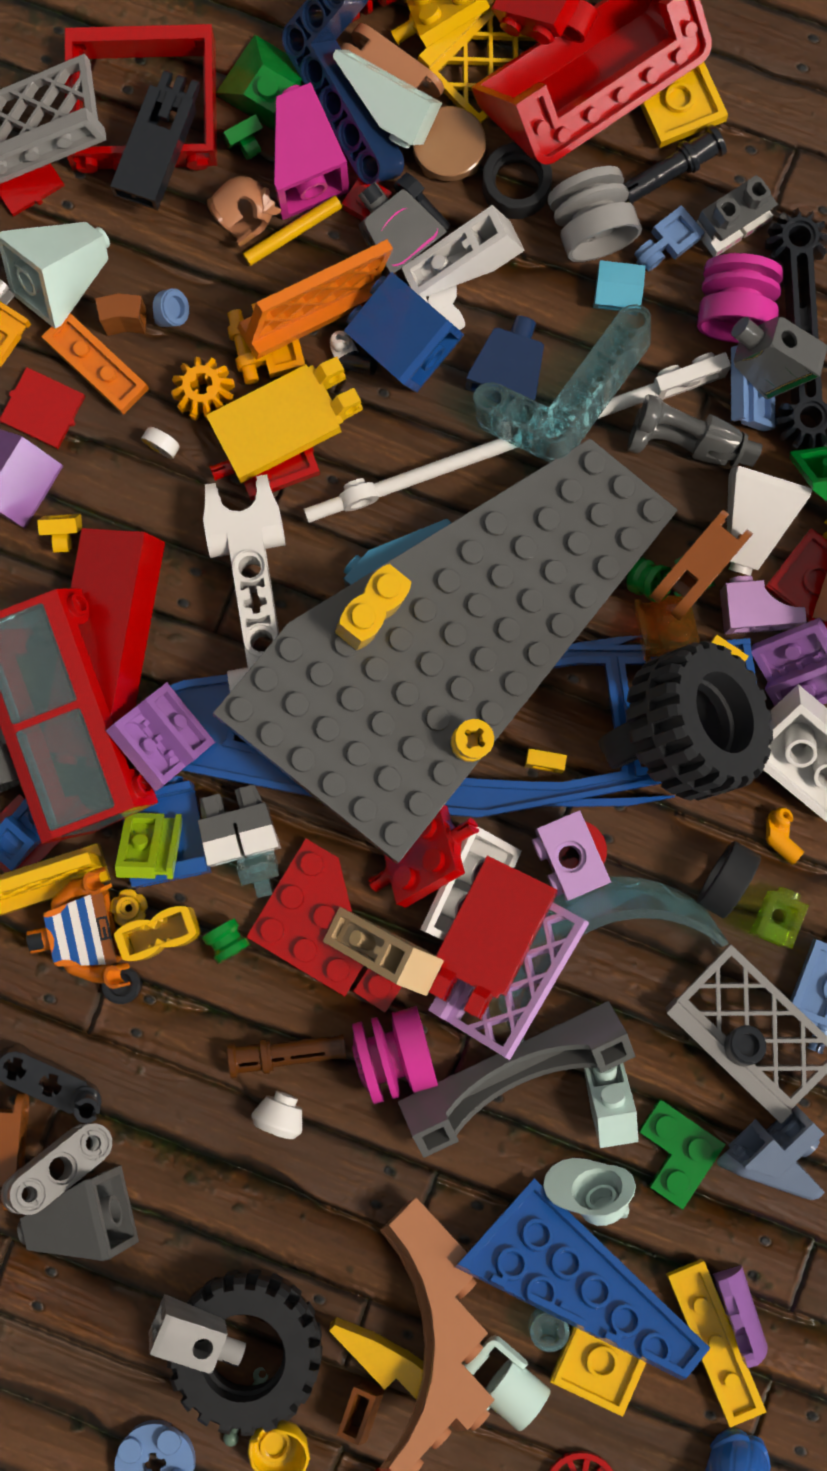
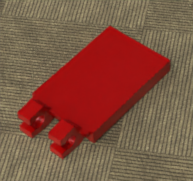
M487 855L436 955L444 961L429 993L447 1002L458 979L475 987L464 1011L481 1020L493 997L498 999L500 994L506 997L558 890Z

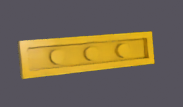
M699 1259L666 1273L687 1326L710 1347L701 1361L729 1427L731 1428L766 1413L749 1368L742 1361L734 1332L704 1260Z

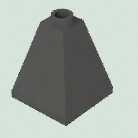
M122 1166L113 1167L79 1183L62 1193L38 1213L25 1215L20 1218L17 1226L20 1242L26 1245V1249L29 1251L99 1261L111 1259L138 1243L139 1239Z

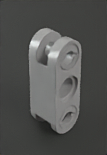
M97 1123L79 1124L71 1128L5 1181L1 1189V1201L4 1207L12 1213L32 1215L43 1210L110 1154L112 1137L109 1130ZM87 1138L90 1140L89 1149L86 1147ZM58 1157L63 1161L64 1172L60 1178L55 1180L50 1175L49 1166L53 1159ZM24 1188H26L28 1191V1196L26 1200H23L22 1198V1191Z

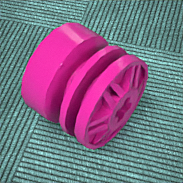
M747 253L717 255L707 260L703 271L705 280L701 288L706 297H703L699 305L697 322L699 332L719 341L738 343L739 341L731 333L734 325L741 318L748 317L758 326L778 317L779 308L774 301L781 295L780 283L783 278V270L780 264L764 256Z
M417 1006L392 1012L393 1031L385 1033L377 1017L371 1018L375 1035L373 1037L367 1038L362 1021L352 1024L354 1032L352 1049L361 1082L370 1094L374 1104L384 1102L380 1084L385 1082L388 1083L392 1098L399 1097V1078L406 1077L414 1093L438 1086Z

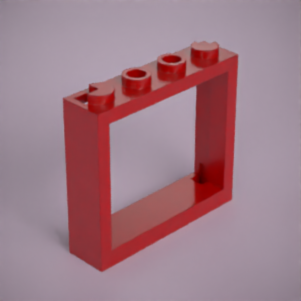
M212 24L65 28V61L85 54L89 59L203 56L204 144H184L175 167L204 170L208 166H217L216 42ZM80 71L71 74L65 85L72 88L80 76ZM78 99L70 113L82 109L83 101ZM126 146L88 147L67 156L72 170H78L82 173H94L98 169L117 170Z

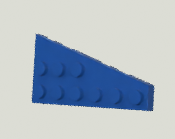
M535 1178L455 1266V1268L680 1380L686 1379L710 1349L697 1334L568 1210L554 1205L547 1198L544 1187Z

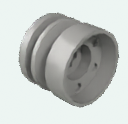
M601 166L582 171L561 182L548 195L547 201L550 209L554 212L553 218L555 223L564 227L561 230L560 237L567 257L572 262H586L608 256L623 249L641 234L642 227L635 208L631 203L625 202L628 199L629 191L623 184L624 178L618 167Z

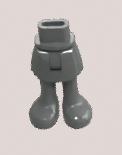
M647 394L633 422L627 451L635 454L640 453L650 440L660 439L672 442L693 453V459L724 466L730 461L731 467H736L739 463L753 467L761 454L763 445L748 440V434L741 432L730 423L712 414H709L705 420H700L669 406L657 396Z

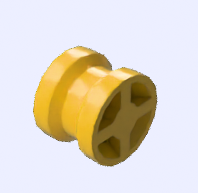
M470 719L464 721L454 730L450 745L457 758L465 762H474L480 760L491 751L494 745V734L492 728L486 722L480 719Z

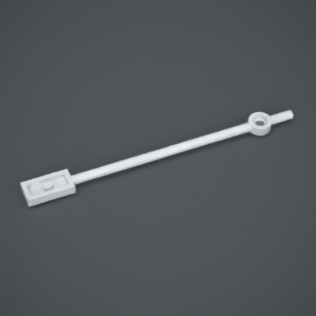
M712 352L695 358L692 361V365L681 369L678 365H673L661 370L652 384L376 483L365 482L364 478L350 481L343 486L345 491L340 493L338 497L304 508L308 523L343 510L354 511L376 502L379 497L643 403L647 394L664 400L726 377L731 367L726 352L714 356Z

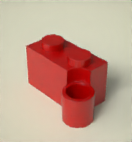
M496 0L492 7L500 22V27L505 33L514 37L519 35L531 37L544 45L553 43L556 37L561 38L562 35L573 42L583 43L599 15L596 8L584 0Z

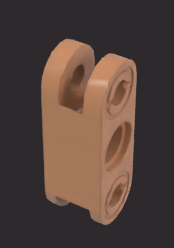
M359 23L351 33L352 39L361 50L349 43H343L340 46L342 50H349L429 96L440 97L445 90L442 81L436 74L366 24Z

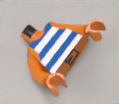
M100 867L88 872L85 876L71 880L52 898L51 909L43 913L46 927L27 931L26 940L31 954L51 950L54 965L58 967L64 966L68 974L93 983H103L111 989L130 985V981H123L120 975L121 970L129 969L130 965L128 963L110 965L118 963L122 960L114 937V933L117 931L114 914L110 912L111 899L108 889L112 887V883L108 885L101 883L99 874L106 871L105 867Z

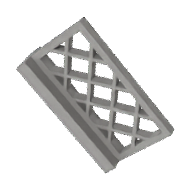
M85 54L0 89V119L4 121L0 127V184L106 140L105 127L98 121L90 59ZM80 71V76L72 88L64 85L71 74ZM49 86L40 102L32 99L40 87ZM60 91L68 94L58 110L50 107ZM14 98L18 99L8 115L1 112L7 101ZM78 99L84 102V108L70 113ZM29 104L35 107V110L25 124L19 121V118ZM46 113L54 116L50 122L37 127ZM14 126L21 129L19 135L6 140Z
M731 944L723 950L678 998L675 997L665 1007L667 1014L781 1124L792 1114L791 1110L827 1074V1059L822 1064H806V1043H823L827 1047V1036ZM732 956L743 966V982L720 983V967ZM748 972L758 982H748ZM715 973V983H705ZM699 988H715L716 1010H699L689 999ZM720 988H743L744 1010H721ZM748 988H766L771 993V1010H749ZM777 1000L788 1010H777ZM772 1015V1037L764 1038L766 1043H772L773 1065L753 1064L742 1067L731 1062L724 1049L726 1035L721 1031V1016H744V1025H749V1016ZM777 1015H794L800 1022V1037H777ZM706 1016H716V1026ZM805 1027L816 1037H805ZM778 1043H800V1065H778ZM763 1071H773V1081ZM778 1071H801V1086L790 1097L778 1086ZM806 1071H814L806 1080Z

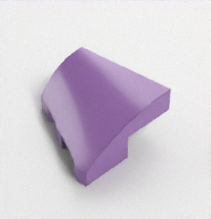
M740 1265L714 1273L712 1275L725 1313L730 1320L742 1361L747 1368L758 1366L767 1354L768 1345L743 1267Z

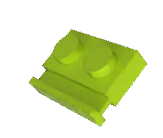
M136 813L125 818L115 864L116 877L155 879L156 875H167V879H173L182 830V814H176L175 818H165L162 813Z

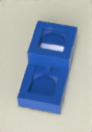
M26 798L11 816L6 817L0 824V861L11 871L15 870L41 843Z

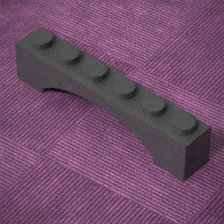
M607 1001L597 1007L590 1008L566 1022L557 1024L528 1040L521 1041L510 1060L500 1054L488 1057L457 1074L448 1076L446 1079L438 1082L437 1087L413 1093L398 1101V1104L411 1135L423 1158L459 1142L457 1134L478 1111L498 1096L524 1082L553 1072L576 1068H598L599 1072L603 1073L636 1056L626 1030L610 1002Z

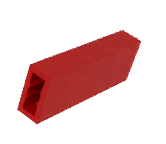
M82 528L71 588H81L89 604V619L86 623L80 625L79 629L114 724L136 706L165 542L146 532ZM60 650L58 652L48 711L74 702L77 699ZM77 708L46 720L43 735L50 754L55 755L54 762L77 766L78 759L86 760L85 766L102 769L81 709Z

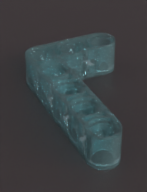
M637 304L624 307L550 407L498 383L489 382L480 385L473 394L476 420L479 427L548 462L566 457L573 448L580 444L651 344V314L649 310Z

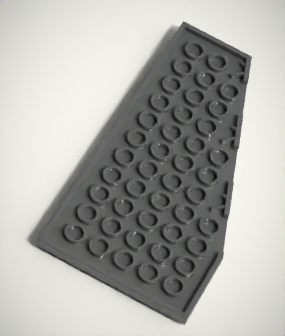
M588 439L382 565L381 567L391 564L411 581V586L399 609L392 616L384 620L377 635L367 646L356 651L335 633V630L346 606L354 598L362 595L371 576L381 567L289 622L214 711L213 716L388 858L398 864L480 761L465 762L457 758L450 745L454 730L464 721L480 719L492 728L495 742L678 510L592 439Z

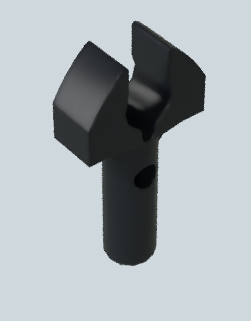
M406 172L396 181L393 186L397 193L402 189L406 190L447 232L450 230L451 224L423 194L425 188L416 178Z

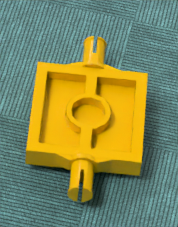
M406 0L410 10L409 20L391 30V33L398 45L417 33L427 48L488 10L490 5L487 0Z

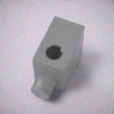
M165 1294L148 1332L150 1355L205 1373L213 1372L217 1360L238 1367L242 1360L246 1343L227 1336L226 1323L221 1317ZM200 1339H206L205 1341L198 1342Z

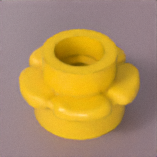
M133 889L120 891L119 896L114 897L110 903V912L114 914V921L120 926L132 921L144 920L146 917L147 900L142 894H137ZM128 904L132 906V910L130 912H127L125 910V907Z

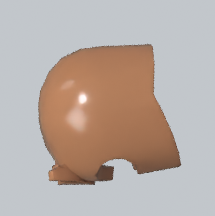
M237 176L229 179L207 199V206L213 217L226 231L238 239L237 243L240 248L265 230L272 215H277L281 212V209L275 206V202L271 200L269 189L263 187L257 180L247 176Z

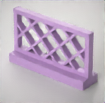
M552 903L549 910L556 914L549 916L548 911L540 927H544L547 944L529 949L524 959L527 979L512 983L505 997L507 1013L490 1018L488 1007L482 1017L483 1021L470 1025L462 1022L461 1018L465 1013L464 1008L475 987L459 979L447 1002L436 997L428 1011L510 1060L581 939L589 922ZM566 919L574 923L567 938L558 941L554 940L551 924ZM549 952L552 964L547 972L535 976L532 958ZM529 987L532 998L528 1005L515 1010L512 992ZM509 1021L511 1034L504 1046H501L495 1042L492 1026ZM484 1029L485 1035L480 1033L478 1030Z

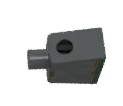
M743 317L734 325L731 334L739 341L733 360L734 365L765 399L768 400L820 377L827 345L787 319L775 317L757 326L748 317Z

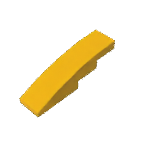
M338 1317L331 1322L329 1331L384 1390L397 1379L417 1400L423 1372V1361L371 1330Z

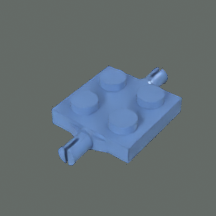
M813 939L790 1001L826 1036L827 943ZM809 1043L807 1048L823 1054L825 1045L823 1043Z

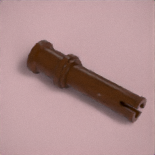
M343 1034L271 1044L270 1040L260 1039L259 1044L235 1046L233 1043L227 1044L231 1079L237 1078L238 1074L262 1071L264 1074H270L271 1071H274L273 1067L341 1058L346 1059Z

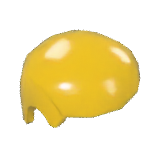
M280 1420L277 1428L266 1433L263 1427L258 1428L250 1438L247 1453L250 1466L254 1471H306L310 1460L307 1438L297 1424L291 1421Z

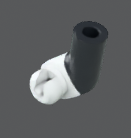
M336 331L331 335L330 348L334 357H338L344 370L367 375L375 374L378 361L372 356L361 355L352 338L346 332Z

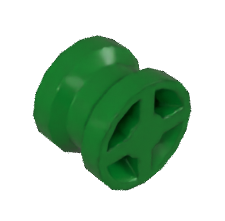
M640 558L628 572L627 589L639 596L645 594L648 600L656 602L650 595L672 569L662 564L656 565L652 560Z
M235 918L202 937L204 943L211 946L214 950L213 958L217 964L224 962L251 945L248 939L241 937L238 932L239 924Z

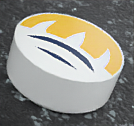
M147 427L141 437L142 442L148 447L170 459L174 458L180 448L179 443L175 439L154 427Z

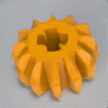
M196 356L194 358L195 367L190 368L187 364L182 363L180 367L184 375H173L172 381L177 388L173 389L171 394L174 400L179 401L177 407L181 413L190 410L191 419L196 421L203 412L208 421L207 414L223 407V403L234 401V396L229 391L235 388V383L233 379L227 378L229 371L226 366L217 368L216 360L212 357L204 366L200 357ZM207 384V393L199 394L200 385Z

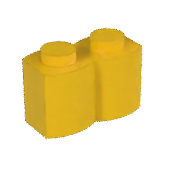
M391 564L378 569L369 579L362 595L354 598L346 606L338 621L335 633L356 651L367 646L377 635L384 620L392 616L399 609L410 590L411 581Z
M174 906L162 910L151 920H136L123 925L114 933V937L122 960L141 961L156 956L165 947L187 945L196 940L202 934L193 908Z

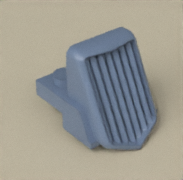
M797 1105L791 1110L792 1114L782 1124L776 1120L768 1129H765L755 1119L728 1145L730 1149L717 1160L719 1167L740 1177L807 1200L818 1199L825 1193L797 1162L800 1157H807L812 1154L820 1143L819 1139L824 1135Z

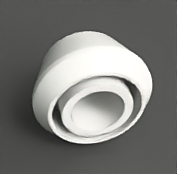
M276 1091L274 1097L266 1096L252 1112L251 1116L254 1126L282 1138H296L302 1133V1108L296 1105L298 1098L280 1091Z

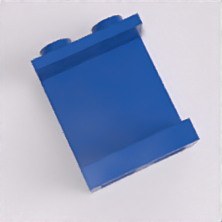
M183 776L173 777L155 792L158 803L138 813H162L165 818H175L176 814H182V830L173 879H167V875H156L155 879L130 878L132 888L138 889L212 873L211 867L207 866L198 820H201L194 784L191 781H183Z

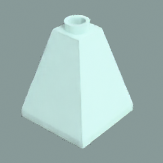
M87 222L1 231L0 252L10 291L15 294L18 300L52 327L58 328L63 324L108 261L107 248L110 246V241L107 234L102 228H93Z

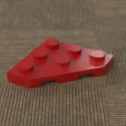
M305 839L248 933L247 938L345 997L364 965L323 942L339 907L352 912L339 858L310 840Z

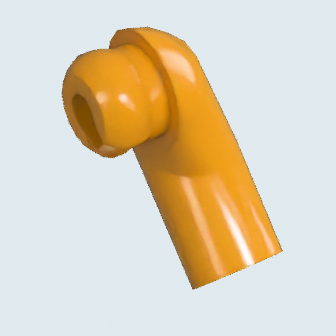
M780 807L772 810L766 819V841L790 865H793L803 855L804 851L789 838L790 822L793 821L791 811Z

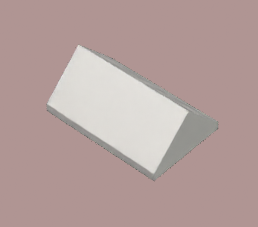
M476 827L479 829V832L465 839L461 844V859L465 874L439 888L420 930L444 941L487 855L514 868L522 852L521 850L480 827Z

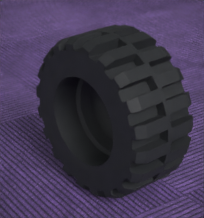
M694 642L653 658L643 664L641 670H638L631 683L633 686L630 687L626 700L630 703V707L626 710V722H630L631 731L628 734L631 743L636 745L638 750L636 756L640 764L647 766L649 769L647 774L653 781L662 783L661 788L686 800H702L751 784L763 771L764 764L767 763L771 753V749L768 746L773 741V730H770L769 723L772 721L771 711L766 708L764 700L767 698L764 690L759 689L756 683L758 680L752 670L746 669V662L740 656L731 655L732 650L712 642Z
M238 1269L227 1272L224 1277L219 1279L214 1277L206 1282L203 1288L199 1291L197 1290L188 1300L187 1304L221 1317L224 1320L234 1315H252L268 1322L277 1331L283 1344L281 1366L270 1380L259 1385L243 1386L225 1379L216 1368H214L212 1373H205L167 1360V1368L172 1369L173 1372L170 1379L173 1390H180L183 1398L180 1403L187 1412L194 1408L199 1413L197 1421L206 1427L212 1421L220 1425L218 1432L230 1435L232 1429H241V1436L254 1435L255 1429L262 1427L266 1433L277 1428L280 1420H290L297 1414L301 1403L305 1404L311 1395L322 1359V1331L320 1322L315 1320V1310L310 1301L305 1302L301 1297L302 1291L294 1284L289 1287L283 1283L284 1277L275 1273L271 1277L262 1275V1270L250 1269L248 1273H240ZM200 1339L198 1342L205 1341L206 1339Z

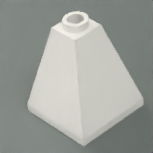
M737 466L732 468L728 481L729 516L727 517V531L735 538L743 534L747 529L753 535L732 558L729 570L751 576L753 569L759 570L811 496L812 489L745 467Z

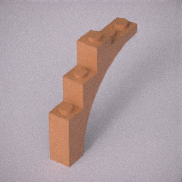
M414 1198L407 1202L380 1229L381 1233L399 1255L413 1283L422 1315L425 1346L422 1381L413 1413L399 1442L379 1469L381 1471H419L424 1464L420 1458L430 1447L437 1449L450 1436L452 1432L448 1428L450 1425L456 1432L467 1431L469 1428L475 1431L489 1417L490 1413L487 1408L495 1400L462 1364V1361L465 1364L470 1363L482 1351L483 1346L480 1342L488 1334L455 1298L457 1296L459 1299H462L477 1283L473 1276L455 1268L467 1252L417 1198Z

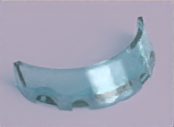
M610 877L611 883L569 901H565L563 895L555 897L553 903L589 922L583 935L613 922L650 918L680 923L700 931L710 937L715 947H723L729 944L708 911L699 905L697 901L675 888L652 880L634 877ZM549 910V916L556 914ZM566 919L551 924L554 940L558 941L567 938L574 923ZM544 927L539 929L530 950L547 944ZM549 952L532 958L535 976L544 973L551 964ZM524 961L513 983L527 979ZM529 987L512 992L515 1010L526 1007L532 998ZM503 995L498 998V1007L501 1014L507 1013L505 996ZM506 1021L508 1029L511 1033L510 1022Z

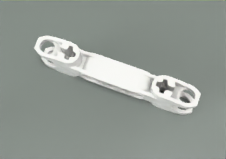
M267 474L256 476V500L249 508L242 511H232L223 506L216 483L205 485L203 522L210 558L230 555L248 665L247 668L227 671L230 692L264 653L253 649L254 642L261 637H268L274 641L279 635L266 549L286 546L279 506L272 494ZM248 565H257L261 568L259 574L255 577L246 578L241 575L243 569ZM257 592L262 606L260 607V613L254 614L252 611L254 604L251 593Z

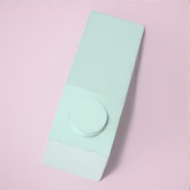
M335 49L333 54L334 60L379 127L391 133L389 139L404 148H409L410 145L424 144L442 102L349 50Z

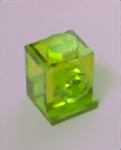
M779 887L777 892L774 890L767 891L749 934L782 948L792 949L809 905L799 901L800 894L787 888ZM775 909H780L784 914V919L779 924L775 923L772 919V913Z

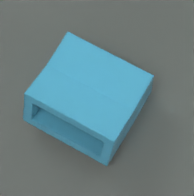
M600 260L593 308L639 314L642 305L646 266Z

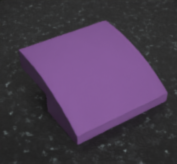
M821 617L752 645V656L767 680L765 690L774 706L798 684L821 704H827V628Z
M167 682L106 730L155 792L215 743Z

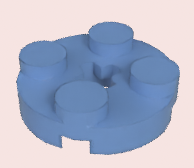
M164 1420L146 1421L135 1426L122 1440L115 1457V1471H152V1469H147L145 1463L149 1461L150 1453H156L158 1459H165L166 1465L161 1466L160 1471H194L196 1463L195 1450L190 1438L184 1432L181 1433L177 1428L171 1426V1423Z

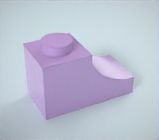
M737 576L730 578V583H726L720 590L724 634L789 630L807 622L805 607H793L779 602L767 592L764 580L753 581L752 576Z

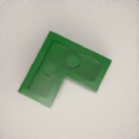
M658 1099L638 1131L669 1152V1155L648 1186L683 1210L726 1144L661 1099Z

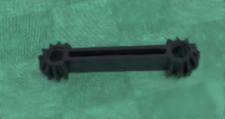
M799 208L793 210L791 217L783 212L778 216L777 223L770 224L767 230L770 237L766 239L764 244L765 249L772 250L769 259L774 261L780 260L783 263L786 319L819 339L814 260H823L827 253V249L824 247L827 245V234L822 233L825 221L814 223L812 221L814 218L813 211L809 212L806 217H802ZM789 237L800 238L805 246L798 247L793 245ZM797 267L800 269L802 308H800ZM821 375L807 382L808 396L805 394V384L791 389V404L782 403L778 408V412L782 416L775 421V425L778 428L785 429L780 435V441L791 438L793 440L791 444L792 451H796L800 444H803L804 449L815 448V445L817 447L827 446V404L822 398ZM806 414L811 416L816 422V427H806L801 422L800 415Z

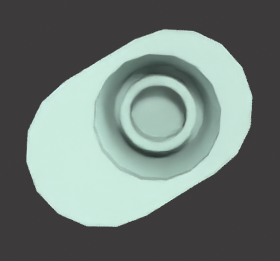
M570 1158L562 1160L550 1168L545 1175L543 1187L547 1198L554 1205L579 1213L590 1224L607 1226L615 1223L620 1218L628 1217V1204L635 1194L636 1184L633 1175L624 1168L588 1159Z

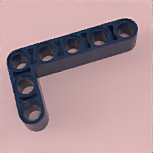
M306 0L283 29L282 45L304 84L311 82L338 143L361 181L366 184H373L375 181L378 183L399 177L404 169V158L398 145L389 139L391 133L379 127L333 58L335 49L342 50L336 39L367 4L368 0Z

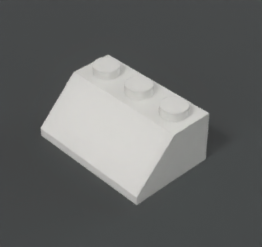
M798 684L771 709L772 721L769 723L770 730H773V741L768 746L771 749V753L767 763L764 764L763 770L827 822V708Z

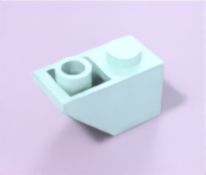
M624 1063L603 1073H600L598 1068H584L591 1113L599 1147L605 1148L638 1142L637 1111Z

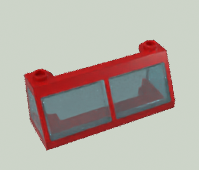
M81 588L54 589L0 611V727L42 844L93 834L158 803L154 789L137 769L129 768L125 754L106 732L113 725V721L79 626L86 623L89 619V604Z

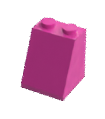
M311 82L303 86L293 85L284 90L281 95L276 96L274 185L282 220L316 207L334 195L340 197L349 193L347 160Z

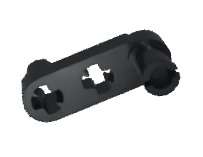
M16 1043L11 1047L1 1050L0 1080L4 1084L69 1114L74 1113L76 1119L81 1123H92L97 1119L96 1113H100L102 1101L100 1090L95 1084L87 1081L85 1077L29 1052V1049L24 1045ZM14 1057L22 1059L21 1067L23 1069L20 1070L17 1067L16 1072L9 1071L7 1060L10 1059L13 1062ZM49 1074L57 1075V1083L60 1087L56 1091L52 1087V1092H46L43 1090L44 1083L40 1079L43 1076L49 1079ZM84 1103L92 1104L89 1108L80 1107Z

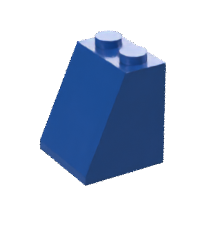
M391 272L388 277L382 276L376 281L370 290L372 296L364 306H357L350 313L346 321L349 325L345 328L344 332L403 385L418 392L463 338L464 334Z

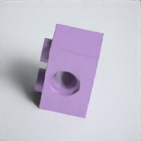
M580 810L535 830L537 838L532 839V843L540 861L547 859L553 873L547 875L551 887L558 890L556 897L563 895L565 901H569L611 883ZM563 847H572L578 852L579 863L575 868H565L559 862V852Z

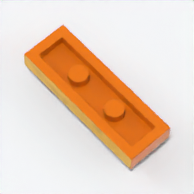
M71 313L61 326L56 329L51 326L41 336L46 344L121 414L124 415L149 390L148 385Z

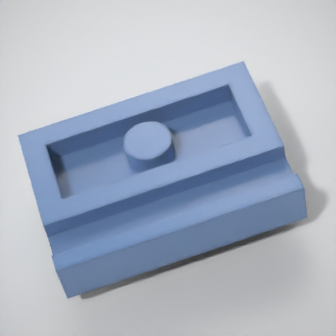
M737 346L731 347V420H740L741 424L760 431L775 429V397L768 400L765 399L735 367L733 361Z

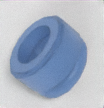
M171 288L156 294L153 300V318L157 326L176 327L184 324L188 319L189 303L183 292Z

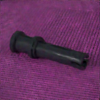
M710 124L701 135L689 142L685 140L680 142L676 147V152L624 182L623 184L629 191L628 199L625 202L633 204L684 172L695 173L700 169L701 164L716 155L718 157L725 155L727 148L719 130Z

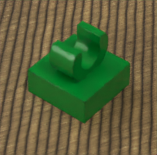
M255 114L224 131L221 137L228 150L239 144L246 160H249L261 152V148L254 135L260 133L263 127Z

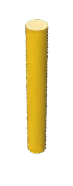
M335 195L242 253L248 265L252 266L342 209L339 199Z

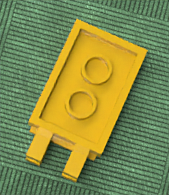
M337 356L321 363L316 369L313 365L308 367L305 364L206 415L241 483L341 433L339 425L347 418L363 410L361 400L355 388L337 395L333 401L327 392V389L346 379L344 368Z

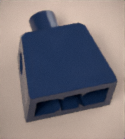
M518 315L514 319L511 331L494 328L468 373L466 390L532 412L544 350L542 342L531 339L536 322L528 317Z

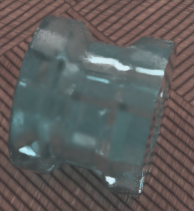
M540 1309L534 1310L529 1318L528 1328L531 1340L541 1351L555 1352L563 1348L567 1343L570 1333L568 1323Z

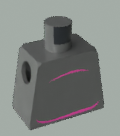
M375 181L358 195L371 213L358 224V228L368 248L388 239L393 247L382 271L383 276L388 277L391 272H397L447 232L404 189L388 199Z

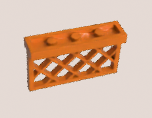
M388 239L256 302L252 316L240 321L237 327L255 359L257 360L350 314L359 305L364 306L372 296L370 290L379 279L393 250Z

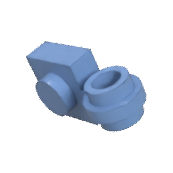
M681 205L653 227L651 233L658 242L654 244L651 239L645 242L634 254L638 259L636 264L645 265L647 271L650 272L664 260L665 255L662 253L664 249L675 260L701 240L705 232Z

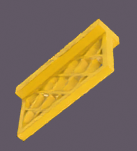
M487 0L490 5L488 10L428 46L417 59V61L430 69L442 81L445 88L444 93L457 107L472 113L481 124L488 116L483 111L478 113L468 103V91H472L471 87L476 84L468 83V65L488 66V75L493 73V66H503L518 56V41L537 42L533 38L523 35L514 37L504 32H493V18L496 15L492 7L496 0ZM487 25V32H480ZM472 39L487 40V58L468 57V43ZM493 40L512 41L513 59L493 58ZM462 50V57H455ZM447 64L462 65V83L448 82L439 72ZM457 90H462L463 96Z
M96 843L0 874V916L51 900L71 880L85 876L88 872L100 867H105L106 871L99 874L101 883L110 881L111 878L100 844Z

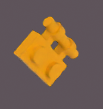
M256 303L251 304L253 311H254V308H255ZM236 309L227 313L230 326L227 328L229 338L235 343L238 354L235 361L238 371L243 374L245 384L250 385L259 381L257 373L259 366L267 365L270 378L286 375L305 365L299 339L256 360L237 329L239 322L244 320L242 311Z

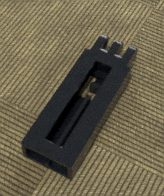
M166 70L163 71L157 87L149 86L110 185L114 196L157 211L196 114L195 101L201 85L199 81L192 80L187 92H184L187 78L178 75L172 88L170 85L173 73ZM170 111L177 112L170 130L158 126L159 121L169 122Z

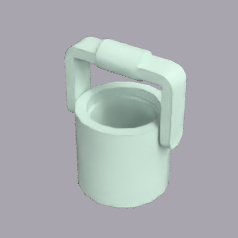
M493 1335L482 1345V1351L470 1363L465 1364L463 1362L462 1364L474 1375L488 1359L489 1353L494 1347L509 1358L485 1388L495 1399L487 1410L492 1408L519 1432L525 1429L538 1415L551 1391L549 1387L525 1368L528 1362L522 1355L502 1338Z

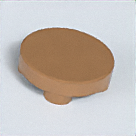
M454 106L440 107L424 144L413 145L415 160L424 176L429 179L457 181L473 176L477 173L484 158L486 148L485 132L480 121L469 111Z

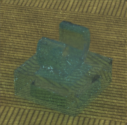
M274 850L237 860V872L241 886L253 883L257 898L273 894L270 878L279 876L278 862Z

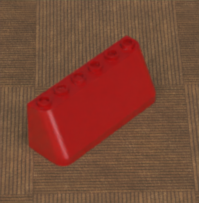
M602 0L594 5L599 15L583 43L573 42L564 35L561 38L556 37L554 42L549 45L538 42L473 85L471 89L479 108L529 157L542 164H552L707 59L711 51L712 39L700 0Z

